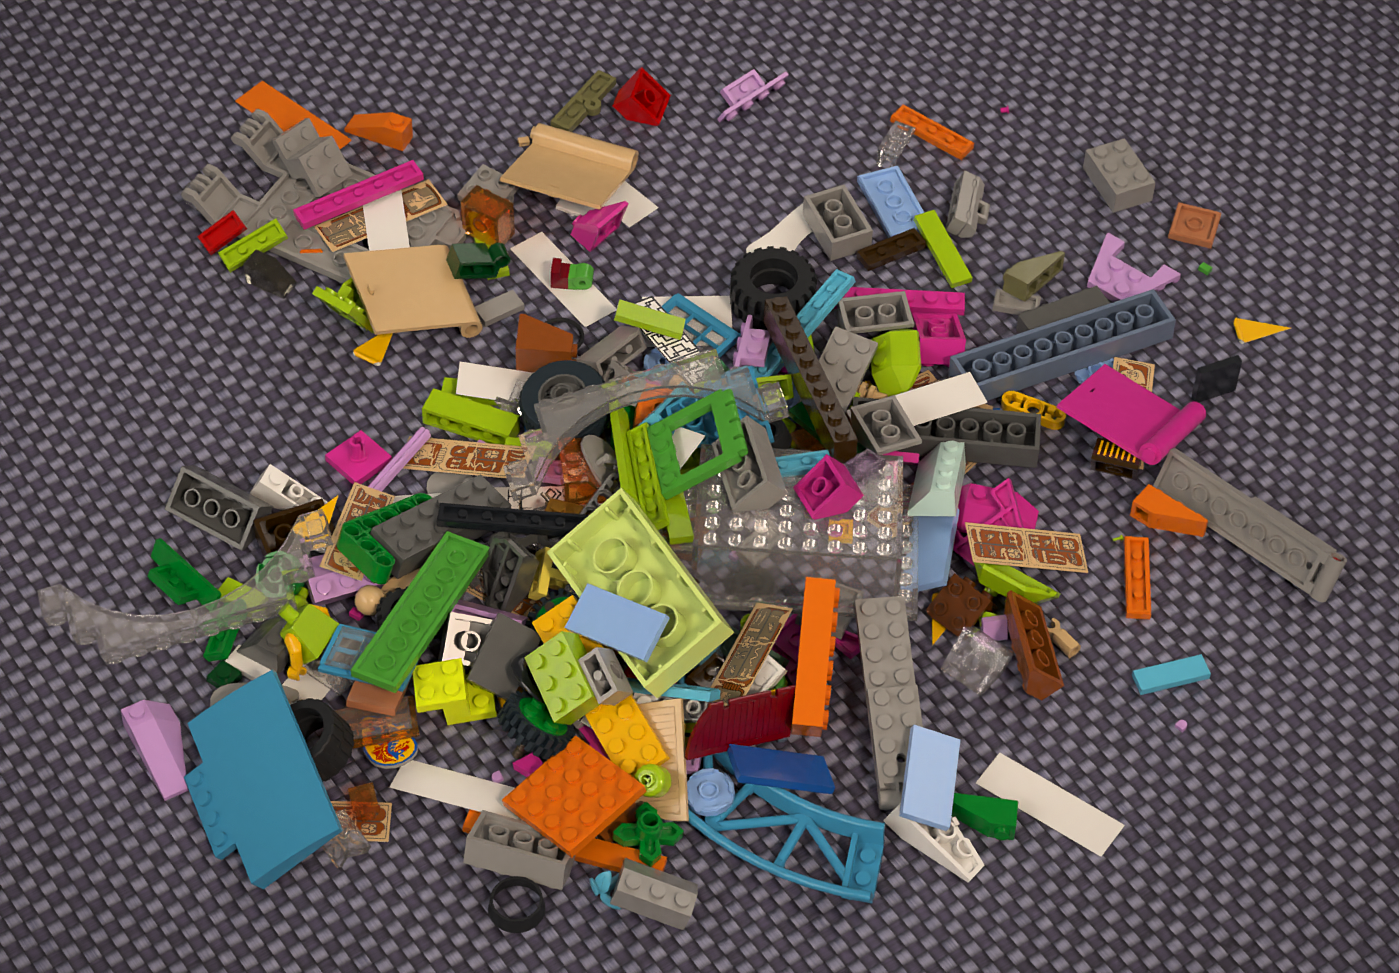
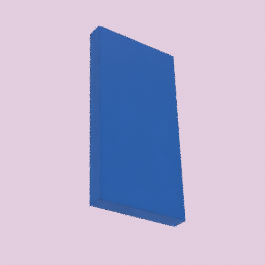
M729 744L727 752L738 783L833 794L835 785L824 756Z

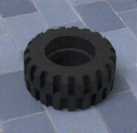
M767 246V249L760 247L755 249L753 253L748 252L735 263V267L731 272V307L739 319L742 318L744 323H746L747 316L752 315L753 328L767 330L764 324L765 299L787 296L797 315L816 293L817 275L815 274V269L810 263L808 264L809 261L804 256L800 257L798 252L794 250L788 251L785 247L778 249L774 248V246ZM767 284H776L786 287L789 291L780 294H770L757 288Z

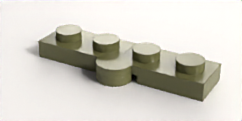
M598 70L550 121L551 126L573 132L587 115H598L601 112V100L616 85V78Z

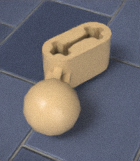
M421 568L399 579L393 576L381 589L375 585H366L360 588L355 594L354 603L357 610L364 615H376L377 604H380L379 600L382 597H386V593L389 591L395 592L396 588L406 589Z

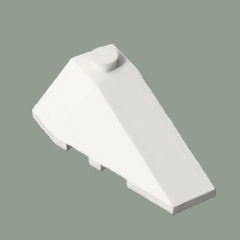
M900 803L883 820L901 839L966 882H969L984 866L970 840L964 838L958 827L960 823L956 817L951 816L950 828L944 831L900 817Z

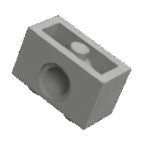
M596 647L578 660L598 704L615 706L634 693L613 649Z

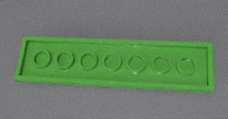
M447 531L352 667L351 676L396 693L449 616V612L453 610L487 560L490 547Z

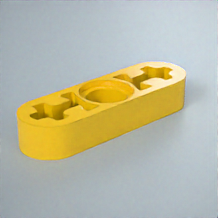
M1007 391L1002 395L1001 408L1004 411L1030 413L1027 409L1035 407L1039 409V412L1036 414H1041V426L1052 430H1059L1065 425L1066 413L1056 408L1057 406L1016 391Z

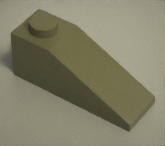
M1058 251L1017 262L1013 267L1008 268L1003 275V291L1024 302L1027 301L1062 271L1065 252Z

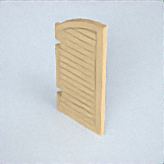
M678 698L638 704L670 758L661 766L668 770L672 781L669 791L664 796L652 798L642 795L635 803L639 807L644 802L649 803L657 809V814L661 819L676 822L689 821L683 699Z

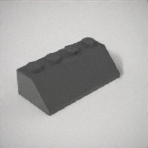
M194 465L181 467L165 510L244 551L256 538L253 520L270 515L273 506Z

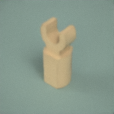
M1052 618L1050 625L1053 628H1048L1052 642L1068 658L1073 657L1080 651L1081 645L1065 629L1060 628V623L1057 619Z

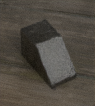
M255 250L244 263L246 283L285 299L296 285L295 279L275 257L259 250Z

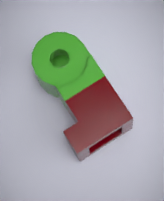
M553 258L551 288L587 290L592 286L594 268L587 263H562L561 258Z

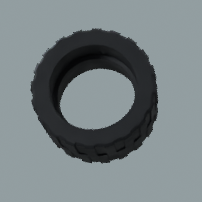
M313 698L299 700L290 706L304 739L306 740L313 732L323 728L320 739L309 751L322 782H326L333 776H336L347 764L354 747V734L350 725L322 700Z

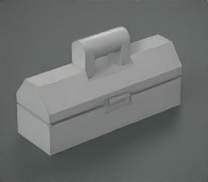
M965 170L954 183L945 228L947 232L956 236L958 234L960 238L972 237L976 233L977 223L985 225L990 205L982 201L985 184L980 177Z

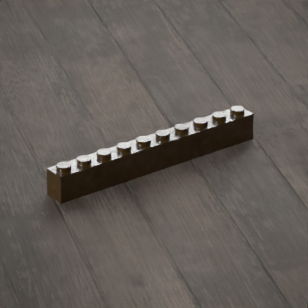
M788 297L765 299L764 324L788 373L791 374L792 382L825 450H829L830 456L842 464L856 462L858 439Z

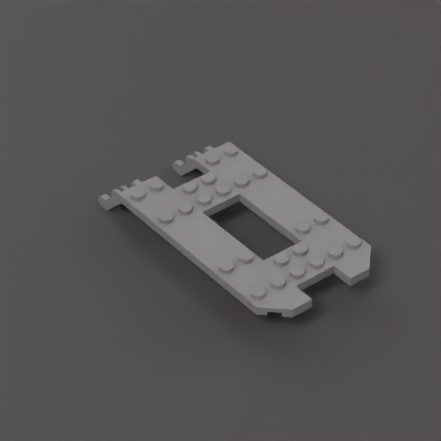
M256 109L252 113L253 119L248 118L240 127L241 133L235 132L231 140L234 144L241 146L261 170L279 177L278 181L260 201H256L240 194L217 167L207 164L202 169L203 174H198L190 182L192 189L185 188L181 192L182 198L191 202L211 225L234 210L247 227V230L237 236L240 239L276 218L288 239L268 251L338 282H346L351 278V275L343 257L344 253L369 251V249L354 243L332 252L314 226L303 230L294 216L293 209L315 201L320 197H315L305 178L292 179L271 141L284 133L283 130L267 112ZM347 163L353 175L322 196H327L375 176V174ZM447 205L406 222L410 247L446 245L450 249L452 244L463 243L466 240V231L462 225L459 210ZM304 249H321L323 253H300V251Z

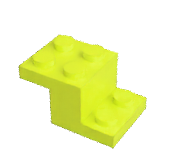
M462 658L417 665L415 667L413 681L418 713L443 709L447 725L497 717L494 694L466 680L467 675Z

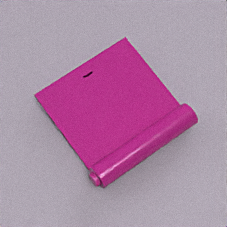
M1106 364L1058 403L1056 407L1149 465L1158 464L1169 453L1170 449L1175 448L1206 418V410L1202 404L1190 402L1180 410Z

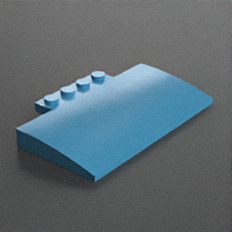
M270 670L250 681L187 723L203 763L184 776L213 853L216 858L222 860L238 849L251 884L265 889L343 831L276 671Z

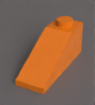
M393 112L355 114L344 128V131L400 151H404L413 138L412 119Z

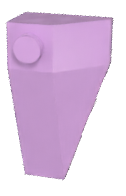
M142 700L121 709L124 728L164 801L187 792L188 786L184 779L186 768L181 726L170 704Z

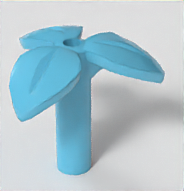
M605 871L598 874L595 880L589 878L595 896L600 894L601 901L612 909H622L610 904L612 898L610 892L615 888L619 873L612 877L611 871Z

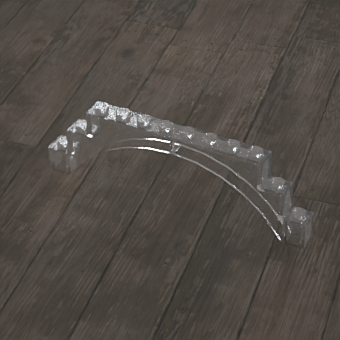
M713 349L701 351L697 355L690 357H681L667 364H658L644 371H635L625 377L612 378L602 384L589 385L585 389L576 392H566L562 396L553 399H543L539 403L533 404L540 429H531L524 432V434L518 435L525 460L512 461L508 465L503 466L513 501L537 495L550 465L562 449L584 428L608 413L634 403L657 398L691 397L702 399L719 389L723 391L731 389L738 409L762 422L768 420L771 423L789 417L788 406L779 382L773 384L766 383L759 388H755L747 365L733 367L729 371L724 372L717 350Z
M323 509L299 515L284 544L264 568L244 585L222 598L200 607L165 615H134L111 611L85 601L62 584L37 590L42 617L49 626H59L68 621L70 634L77 645H87L97 640L99 653L106 664H117L122 662L123 659L134 656L141 657L154 650H166L172 645L190 643L196 638L214 636L224 630L239 629L248 623L263 622L269 617L279 615V610L287 603L297 610L292 584L303 583L310 578L316 577L310 551H320L327 546L333 545L328 519Z

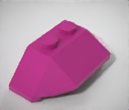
M972 483L962 486L958 504L960 511L957 529L959 532L967 533L965 522L984 524L1002 511L990 493L994 488ZM1015 492L1024 528L1035 529L1039 511L1018 492Z

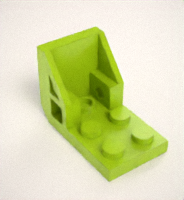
M352 277L342 284L338 293L328 287L323 290L316 286L312 293L315 297L337 314L374 333Z

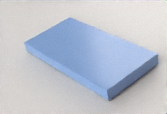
M898 166L857 176V183L888 238L915 228L921 234L913 220L915 215L924 213Z
M957 509L956 516H913L900 588L904 595L947 586L959 509Z
M587 583L564 628L647 663L670 617Z
M913 725L910 728L900 817L944 831L950 828L960 739L917 725Z

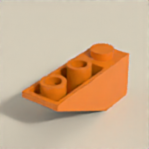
M1150 484L1132 502L1130 516L1149 528L1203 537L1206 533L1208 524L1206 518Z

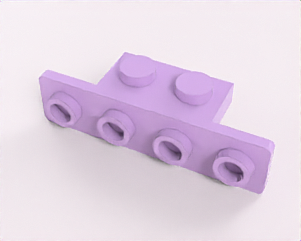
M755 69L732 82L720 91V94L729 104L730 108L725 110L717 120L719 122L725 119L727 121L732 120L738 115L737 111L740 109L746 111L754 104V100L759 99L761 101L770 94L769 91L773 88L777 91L786 84L784 80L789 74L784 72L765 84Z
M748 315L746 323L742 322L741 325L742 337H738V352H734V366L730 367V371L741 369L744 365L765 366L772 338L768 330L753 329V317Z

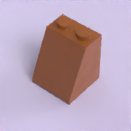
M526 314L519 315L515 348L516 370L534 373L539 368L552 362L564 360L577 362L574 358H577L578 344H573L572 333Z

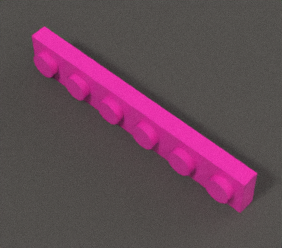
M411 160L293 209V213L303 230L420 182L424 180V176L414 160Z
M851 287L843 296V298L905 291L911 313H956L957 315L964 316L965 293Z

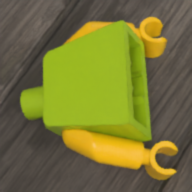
M287 603L278 612L287 622L280 635L285 642L290 656L291 666L287 670V676L289 679L299 681V675L304 676L307 673V669L302 667L303 664L305 665L319 657L332 638L339 623L330 617L326 607L306 604L295 610Z

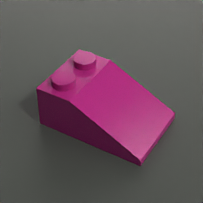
M912 312L913 330L919 332L921 365L930 367L934 366V364H944L949 367L950 356L965 352L966 338L956 313Z

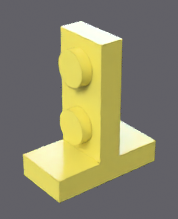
M544 547L535 554L539 565L529 590V599L537 601L547 596L548 587L554 590L561 588L568 590V588H572L560 570L552 568L553 560L547 554V551L551 549L549 547Z

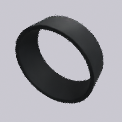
M509 877L500 881L493 888L489 900L488 913L491 921L501 930L510 933H523L535 928L542 921L545 914V902L542 892L535 882L525 877ZM523 886L537 893L540 897V903L535 912L528 917L510 919L504 917L495 909L493 904L494 897L505 888Z

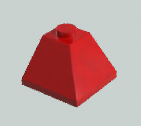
M641 67L618 91L612 106L626 120L658 126L671 95Z

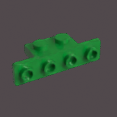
M161 538L156 539L151 558L159 567L150 569L147 577L177 605L198 600L211 613L216 612L221 592Z

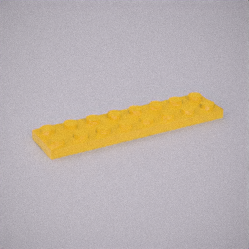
M574 595L532 622L543 643H546L561 631L573 633L564 627L578 602ZM579 635L587 653L596 647L605 648L604 645ZM633 694L615 706L600 704L585 715L611 762L633 778H635L637 770L643 765H662L670 759Z

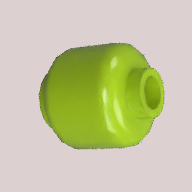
M643 765L635 774V779L645 786L646 793L643 794L645 797H662L671 787V775L661 765Z

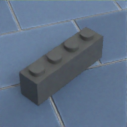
M1098 286L1083 289L1073 295L1064 296L1057 301L1043 304L1041 307L1019 314L1016 331L1020 334L1110 304V302Z

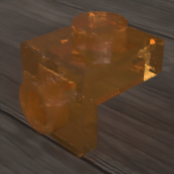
M373 782L348 788L347 791L354 819L361 818V821L365 822L377 818L376 814L380 813L381 808L378 805Z

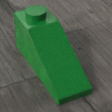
M954 793L951 816L956 817L957 820L987 837L998 840H1014L1018 801Z

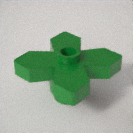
M644 802L635 811L636 824L622 823L613 831V840L621 846L639 845V859L649 867H652L661 859L660 845L674 846L683 838L684 830L674 822L663 823L657 814V809L647 802Z

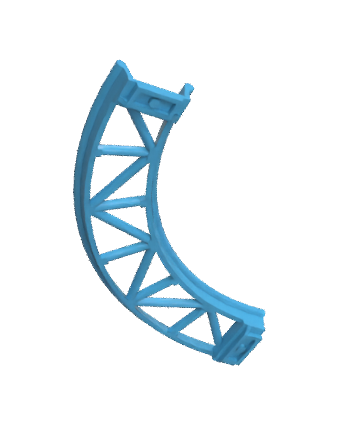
M686 674L676 684L687 685L684 683L687 678ZM727 751L703 757V769L713 768L714 756L736 778ZM742 783L744 786L735 794L734 801L726 812L717 816H704L703 821L688 808V822L709 839L748 863L782 879L814 890L841 896V898L873 903L883 857L885 823L838 813L800 798L783 788ZM753 793L776 808L790 814L723 821L748 795L751 796ZM796 824L774 863L744 849L718 832ZM805 828L841 879L842 886L817 880L784 868L788 857ZM819 828L851 838L846 867H844Z

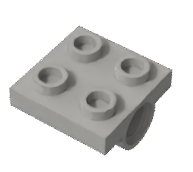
M482 164L457 196L458 200L495 218L498 213L506 214L510 210L514 201V194L520 187L501 182L500 177L503 175L502 173Z

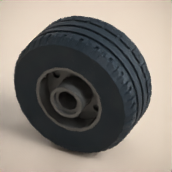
M571 360L549 363L535 371L524 383L520 392L519 407L527 432L533 440L552 444L553 450L572 451L580 449V443L585 436L595 435L600 437L609 424L610 397L606 383L598 371L585 363Z

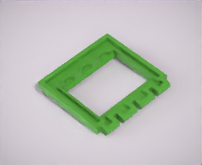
M719 389L647 427L661 493L666 500L741 462L742 457L748 454L738 409L731 389L724 391ZM713 411L723 454L681 475L676 448L672 439V431Z

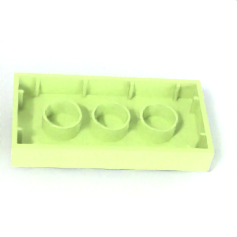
M622 488L547 551V554L579 598L588 583L670 617L647 663L619 652L643 687L656 698H659L735 633L637 502Z

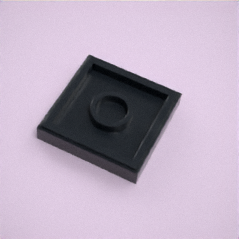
M1236 355L1197 368L1191 396L1193 402L1199 403L1236 391L1242 365L1240 356Z

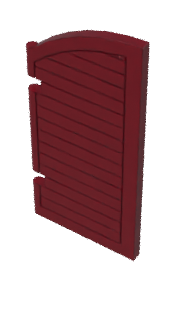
M795 685L777 688L775 695H772L771 690L731 698L728 699L727 706H724L723 701L709 703L691 732L685 751V759L691 760L726 752L729 744L752 746L790 737Z

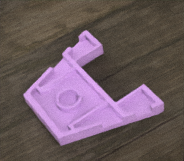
M1107 233L1088 279L1087 287L1098 286L1107 299L1116 302L1152 289L1160 291L1165 288V285L1171 282L1173 284L1178 282L1181 274L1164 264L1152 277L1145 275L1115 257L1124 248L1125 242Z

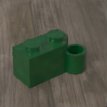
M455 243L451 245L446 261L454 279L496 278L499 269L506 267L510 263L511 258L503 243L492 244L489 249L486 243Z

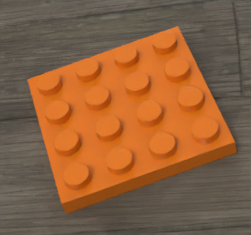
M574 736L564 750L555 756H551L505 796L502 802L507 809L572 858L646 793V789L642 783L579 737Z

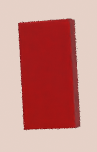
M232 210L197 237L209 254L213 255L247 230V227L237 213Z

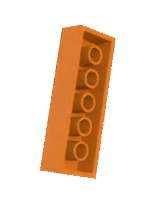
M806 577L791 728V734L821 737L822 730H827L829 710H824V706H829L831 685L826 684L827 681L832 679L833 661H830L829 657L834 656L836 636H831V632L836 633L838 612H833V608L838 609L840 588L835 587V579Z

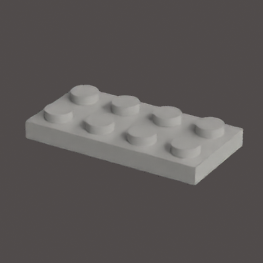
M835 326L819 362L846 415V410L849 409L878 348V343Z

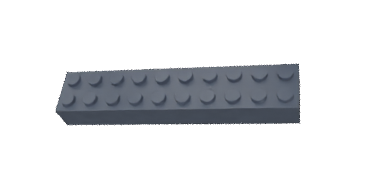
M1152 289L950 356L948 375L952 378L970 372L988 401L1002 396L1007 391H1018L1110 360L1111 358L1172 339L1176 319L1155 290Z

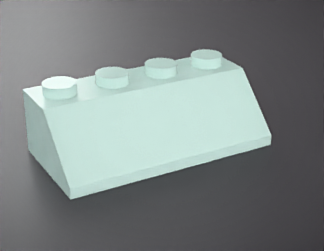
M941 442L918 463L908 516H956L966 469L964 442Z

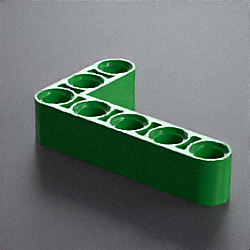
M418 493L343 523L336 547L370 581L381 585L386 584L389 581L395 558L370 535L371 529L432 499V497L425 493Z

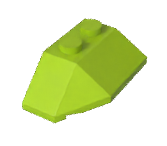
M908 328L894 329L871 339L878 343V348L871 361V369L879 392L888 394L889 397L909 391L921 370L919 332Z
M974 562L979 583L986 586L984 590L997 597L998 593L1007 597V592L1012 590L1024 598L1040 604L1057 599L1061 595V593L1011 566Z

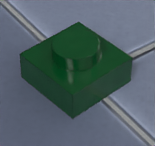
M224 660L206 676L207 682L216 688L238 683L243 678L241 671Z

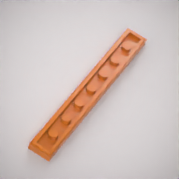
M469 809L463 824V832L470 833L481 812ZM596 838L581 849L574 859L577 862L620 872L624 858L646 865L639 859V849L623 847L619 844ZM661 855V859L652 868L664 872L667 857Z

